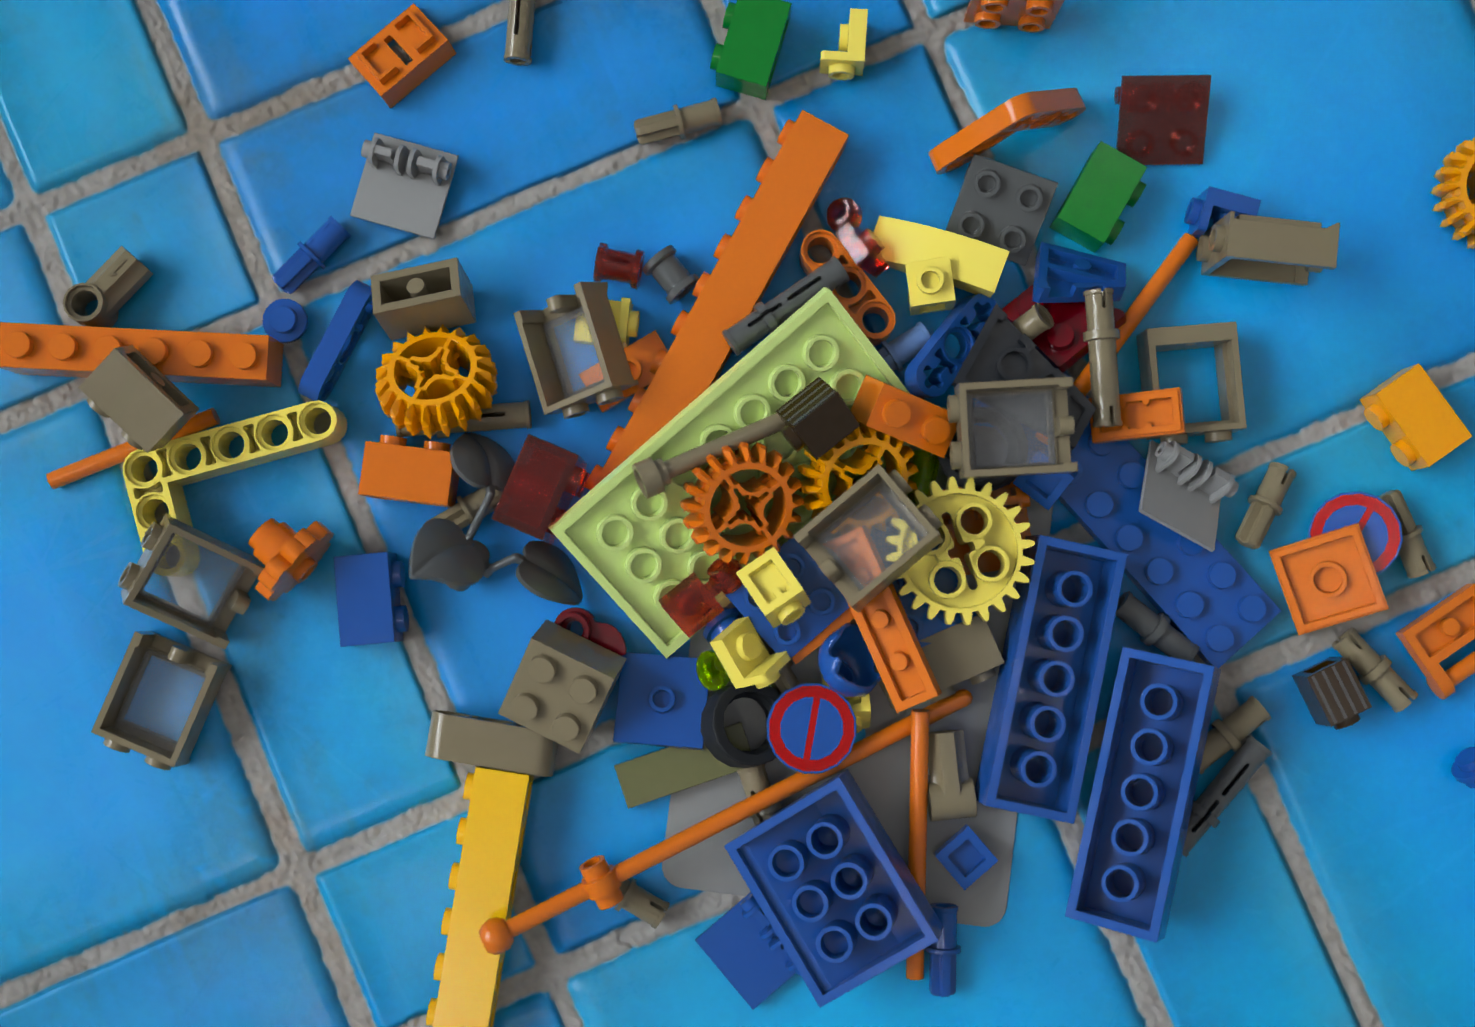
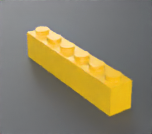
M481 766L475 767V773L467 774L463 799L470 800L467 818L461 817L457 828L456 844L462 845L460 863L454 862L450 872L448 888L455 890L452 908L446 907L442 919L441 935H447L448 937L445 953L439 952L435 963L433 979L440 981L438 997L431 998L426 1016V1026H494L505 953L498 955L488 953L479 936V929L490 918L499 917L505 920L511 918L534 775Z

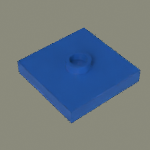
M630 652L623 655L622 657L627 660L620 673L613 742L704 750V739L701 733V714L709 696L711 659L669 656L666 659L664 655Z

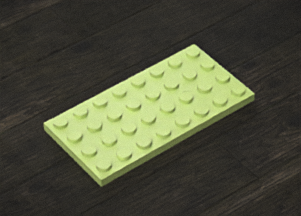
M823 287L549 526V529L667 659L706 625L707 618L714 611L724 608L731 603L726 594L741 582L736 572L746 565L740 564L735 556L729 563H725L719 558V552L714 556H709L703 550L704 543L696 544L692 540L691 534L694 529H688L683 523V519L690 512L684 511L681 508L680 502L686 498L693 497V495L683 489V483H696L698 480L691 470L671 478V484L664 486V492L646 499L635 479L632 465L649 457L653 461L659 458L662 461H666L777 413L776 410L818 377L840 394L850 410L866 375L909 393V391L832 291ZM777 432L749 445L751 450L759 442L767 447V453L776 450L782 454L781 463L789 462L793 465L795 471L791 477H796L800 481L808 479L807 476L802 475L798 471L797 466L803 464L810 465L811 459L804 454V448L796 452L781 432ZM904 442V444H903V446H910V445H911V444H908V443H906V442ZM863 445L849 449L838 459L842 460L851 457L857 447L862 448ZM882 455L880 460L883 461V464L881 467L885 468L886 462L884 456ZM708 463L703 464L699 467L704 471L705 468L708 466ZM748 469L738 471L731 476L737 482H746L752 477L758 479L766 472ZM849 471L844 472L853 478L854 481H859L863 476L858 473L855 475ZM830 472L828 489L831 501L833 502L836 497L833 492L836 488L837 480L835 474ZM720 486L717 487L712 497L711 515L714 513L712 508L720 502L722 496ZM734 489V493L739 498L740 510L743 509L751 516L750 511L746 507L747 504L744 499L746 496H742ZM799 490L794 493L800 495L803 499L808 495ZM773 498L765 505V519L772 508ZM803 505L793 509L795 513L801 516L802 521L796 524L789 523L787 528L793 535L812 520L811 515L814 510H807ZM740 524L732 530L727 527L721 533L741 535L752 531L753 528L749 524ZM781 536L777 542L781 547L789 539ZM768 546L767 548H765V552H767L771 548ZM752 552L747 565L756 559Z

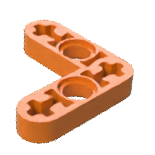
M1077 88L1026 92L997 106L931 149L928 155L936 173L944 174L971 161L974 153L982 154L1017 131L1060 125L1083 113L1086 107Z

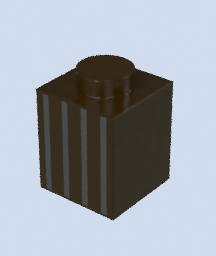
M820 377L816 378L776 410L786 425L780 432L796 452L804 448L816 460L860 426L840 394Z
M1329 657L1292 675L1316 724L1333 726L1336 730L1342 729L1358 722L1361 719L1359 713L1372 707L1348 658Z

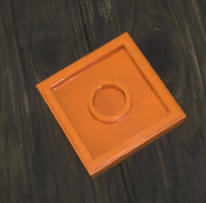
M1358 522L1268 551L1298 635L1389 609Z

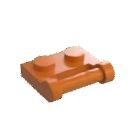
M1475 583L1466 584L1395 633L1426 677L1429 688L1442 700L1455 693V686L1475 673V651L1446 671L1439 664L1475 639Z

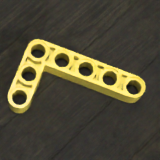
M320 400L310 401L172 439L163 448L149 453L144 449H137L131 452L123 463V476L140 542H142L149 526L153 522L157 523L155 510L163 502L168 507L170 517L193 527L182 486L335 444L345 436L347 430V419L344 413L326 402ZM323 412H328L331 416V425L326 432L317 434L314 429L315 418ZM285 424L288 429V436L283 444L275 446L271 438L272 432L276 426ZM242 436L244 440L243 452L239 456L232 458L229 453L230 442L235 437ZM198 448L201 453L200 463L196 468L190 470L186 462L187 455L192 449ZM154 459L158 471L152 480L147 481L144 477V468L149 461ZM175 534L153 572L163 576H186L192 573L200 560L198 544ZM172 545H176L180 551V558L178 563L171 568L166 561V553Z

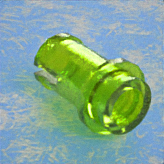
M916 450L913 451L912 463L917 465L919 472L910 476L909 480L915 482L918 490L927 497H930V483L937 480L939 460L937 455L933 454V456H930V452ZM914 490L906 496L912 501V503L915 506H917V503L913 495V493L916 490Z

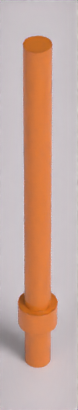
M1183 234L1125 312L1126 323L1118 328L1120 329V339L1116 340L1117 353L1198 245V240L1193 235ZM1089 362L1073 382L1085 397L1091 390ZM1036 432L1035 437L1041 443L1048 445L1047 437Z
M912 709L908 869L926 897L930 711L926 709ZM924 949L906 959L907 979L922 980L924 978Z

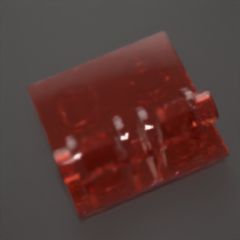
M1211 75L1122 76L1121 86L1115 88L1114 94L1115 104H1120L1116 150L1143 165L1203 164Z

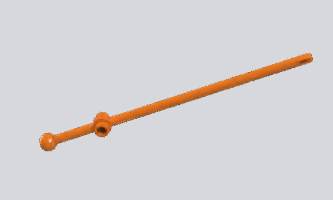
M960 689L956 693L923 708L930 711L929 725L972 703L973 696L968 690ZM911 715L854 743L850 754L837 767L826 772L813 774L797 772L616 865L608 864L604 855L594 856L586 860L579 867L583 876L581 883L508 920L495 917L483 923L479 929V936L486 951L494 955L505 953L511 948L514 937L588 899L595 901L600 910L609 909L617 905L624 897L620 889L622 882L910 736Z

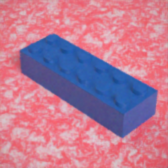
M1044 535L1026 536L1025 539L1035 541V545L1023 549V556L1033 559L1035 563L1030 566H1021L1020 572L1030 580L1029 583L1025 584L1016 583L1015 587L1020 597L1016 600L1013 599L1002 652V658L1005 663L999 667L975 786L976 801L993 808L1074 824L1128 554Z
M1122 647L1065 917L1155 943L1165 938L1221 669L1215 666Z

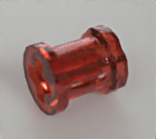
M600 243L595 260L594 282H602L603 279L628 283L631 289L638 290L644 264V250L637 249L635 253L609 249L607 243Z

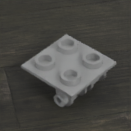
M374 132L372 141L366 139L362 145L361 156L367 159L350 216L435 240L459 156Z
M1152 440L1149 442L1139 512L1213 552L1215 550L1221 498L1224 496L1228 498L1234 496L1239 488V483L1235 481V476L1232 473L1225 472L1218 467L1213 469L1211 461H1202V456L1181 447L1176 441L1170 443L1163 441L1158 444Z

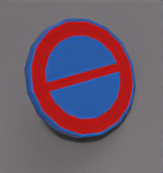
M1361 491L1340 493L1326 500L1313 514L1308 529V537L1358 522L1376 573L1384 572L1398 557L1403 542L1401 522L1393 508L1378 496Z
M801 683L785 690L772 704L766 720L767 740L774 755L786 767L803 774L823 773L837 767L850 754L857 736L856 717L850 703L841 694L821 683Z

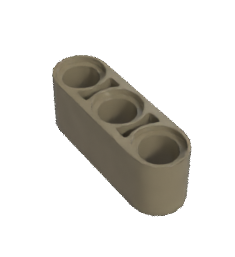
M433 710L425 756L445 761L551 777L554 772L558 743L516 722Z

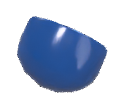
M844 624L822 642L818 652V665L823 679L834 691L845 697H864L881 680V676L876 671V665L857 624Z

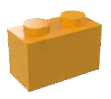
M1419 363L1398 371L1359 399L1365 407L1364 415L1368 422L1375 429L1384 433L1392 444L1390 450L1395 459L1411 471L1430 467L1472 437L1469 430Z

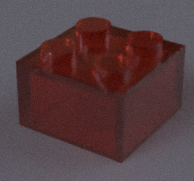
M528 434L491 519L553 544L556 536L549 527L556 523L568 510L573 496L579 498L582 496L585 490V483L590 475L585 469L587 463L575 453Z

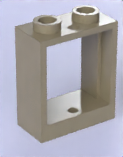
M1236 321L1148 328L1136 336L1142 392L1160 390L1156 352L1214 347L1221 421L1185 423L1186 434L1146 438V440L1160 439V442L1167 441L1168 443L1176 441L1180 445L1188 444V437L1204 435L1205 443L1225 442L1233 440L1232 433L1247 428Z

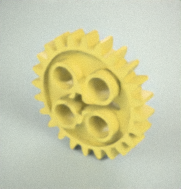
M950 477L945 491H942L936 481H932L930 483V497H927L918 489L913 493L917 503L916 507L920 508L925 503L943 524L938 528V531L944 542L936 550L928 552L897 578H903L905 582L897 594L902 596L912 592L915 598L910 608L913 610L919 608L924 603L929 605L927 610V619L932 620L940 610L944 611V622L946 625L952 624L956 613H960L964 625H971L972 612L975 611L982 621H988L989 606L1002 613L1006 611L1002 600L1004 595L1014 600L1020 597L1017 590L1012 586L1014 582L1029 583L1030 579L1021 573L1020 569L1021 566L1034 565L1035 561L1033 559L1023 556V549L1034 546L1035 541L1022 539L1020 533L1031 526L1030 522L1016 524L1014 518L1022 508L1016 506L1007 510L1004 507L1008 497L1007 492H1004L995 499L990 497L992 491V483L990 482L985 484L979 492L975 491L974 478L967 479L963 489H959L955 477ZM965 510H976L981 514L984 524L980 533L970 534L961 526V515ZM943 513L950 515L957 542L960 545L968 544L970 552L964 555V560L975 579L977 586L974 590H971L967 584L961 560L959 558L951 559L948 554V550L954 547V542L942 520ZM892 519L890 522L900 532L899 536L885 538L886 543L897 547L895 553L884 557L887 562L894 563L918 543L915 532L901 519ZM983 552L995 554L1000 561L999 572L994 577H986L978 569V558ZM941 568L951 569L957 576V587L950 594L942 593L935 586V574Z

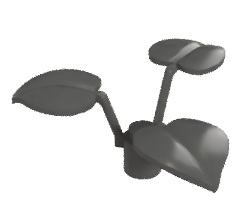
M465 432L455 440L450 449L451 464L455 472L466 483L476 488H485V497L466 535H464L457 524L446 519L434 518L422 525L414 538L409 563L410 579L437 581L446 584L456 591H465L470 586L478 583L483 576L489 578L495 571L510 564H519L516 569L517 579L531 593L543 599L561 604H580L583 594L577 572L568 556L558 547L544 541H530L524 546L523 555L514 553L490 564V554L487 547L481 542L473 540L495 496V490L511 493L518 483V471L512 457L498 443L480 434Z

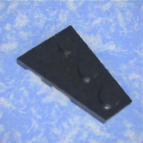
M996 304L951 386L956 387L958 383L1059 378L1066 376L1043 357L1035 348L1036 344L1026 334L1022 335L1006 318L1007 314ZM1074 384L1071 388L1067 389L1068 416L1074 417L1075 424L1074 434L1070 436L1071 451L1076 447L1096 410V407ZM1045 394L975 398L1047 437Z

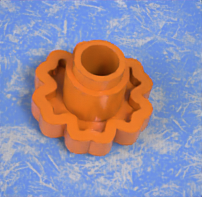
M274 518L264 522L254 532L248 542V545L254 549L253 555L265 565L264 570L257 578L259 582L255 589L268 601H275L283 593H288L298 583L303 582L312 574L318 562L330 547L331 543L329 541L334 536V533L318 521H314L307 529L302 528L298 532L292 529L286 522L279 523Z

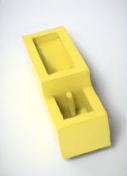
M879 216L864 258L906 273L905 265L908 262L947 256L950 258L954 287L975 295L983 294L991 298L995 293L1010 251L931 226Z

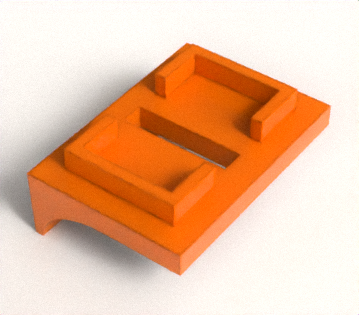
M413 3L347 59L391 109L457 53L449 40ZM394 39L412 61L406 65L387 44Z

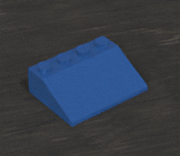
M848 769L724 845L820 1008L935 943L940 938L944 926Z

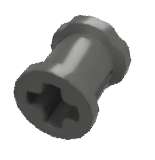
M673 245L663 248L642 268L646 276L652 275L667 293L666 300L670 305L687 295L699 280L698 275L690 274L675 256L677 251Z

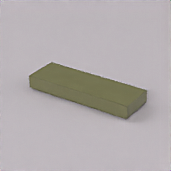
M742 722L724 727L727 738L734 747L743 751H751ZM705 743L704 750L665 747L614 765L628 809L741 769L730 767L718 761L707 749Z

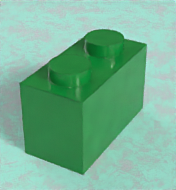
M737 0L736 3H728L722 28L728 29L724 45L716 43L710 64V69L716 71V86L766 100L790 22L792 3L782 0Z
M1100 141L1089 156L1049 228L1094 253L1105 242L1112 245L1125 224L1124 221L1119 219L1126 205L1133 208L1146 187V184L1141 182L1140 179L1147 166Z

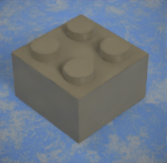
M546 619L531 638L498 714L580 754L595 729L627 659Z

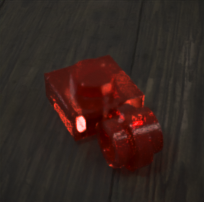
M848 197L834 200L827 209L828 225L836 231V236L855 264L877 278L890 267L880 253L884 249V245L869 228L864 231L859 229L862 222V210L857 202Z
M718 558L707 570L709 581L706 584L693 572L660 598L659 602L674 622L690 638L724 611V608L715 596L720 592L731 594L741 587L743 583L736 572L743 567L736 559L725 563Z

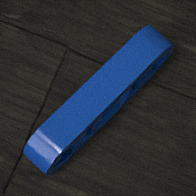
M356 280L348 288L300 380L299 394L313 401L320 400L324 402L329 397L373 314L371 286Z
M983 294L964 297L956 304L907 366L904 381L910 394L925 399L941 396L947 391L997 304L992 297L989 298ZM974 307H978L980 311L977 317L980 322L970 324L977 314ZM949 334L954 335L959 341L960 350L956 358L950 357L945 349V341ZM934 369L928 377L931 385L925 386L924 382L927 376L923 370Z

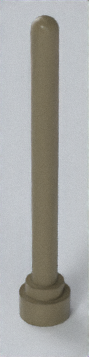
M775 413L666 461H662L661 458L653 461L649 457L632 465L635 479L645 498H651L664 492V486L671 484V478L706 464V457L709 454H712L715 458L722 457L723 446L728 445L732 451H736L740 442H746L750 445L780 432L786 425L780 416Z

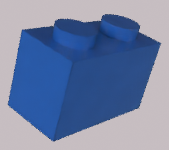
M379 552L333 557L340 647L404 641L403 632H408L409 614L407 606L401 605L399 588L405 587L406 576L403 561H397V553Z

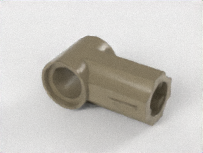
M121 246L86 283L75 284L67 290L63 299L64 311L68 317L82 326L113 327L118 320L119 309L151 278L153 273ZM93 300H98L95 312L85 316L84 312L87 304Z
M964 730L929 732L927 808L930 821L976 817V793L973 779L968 775Z

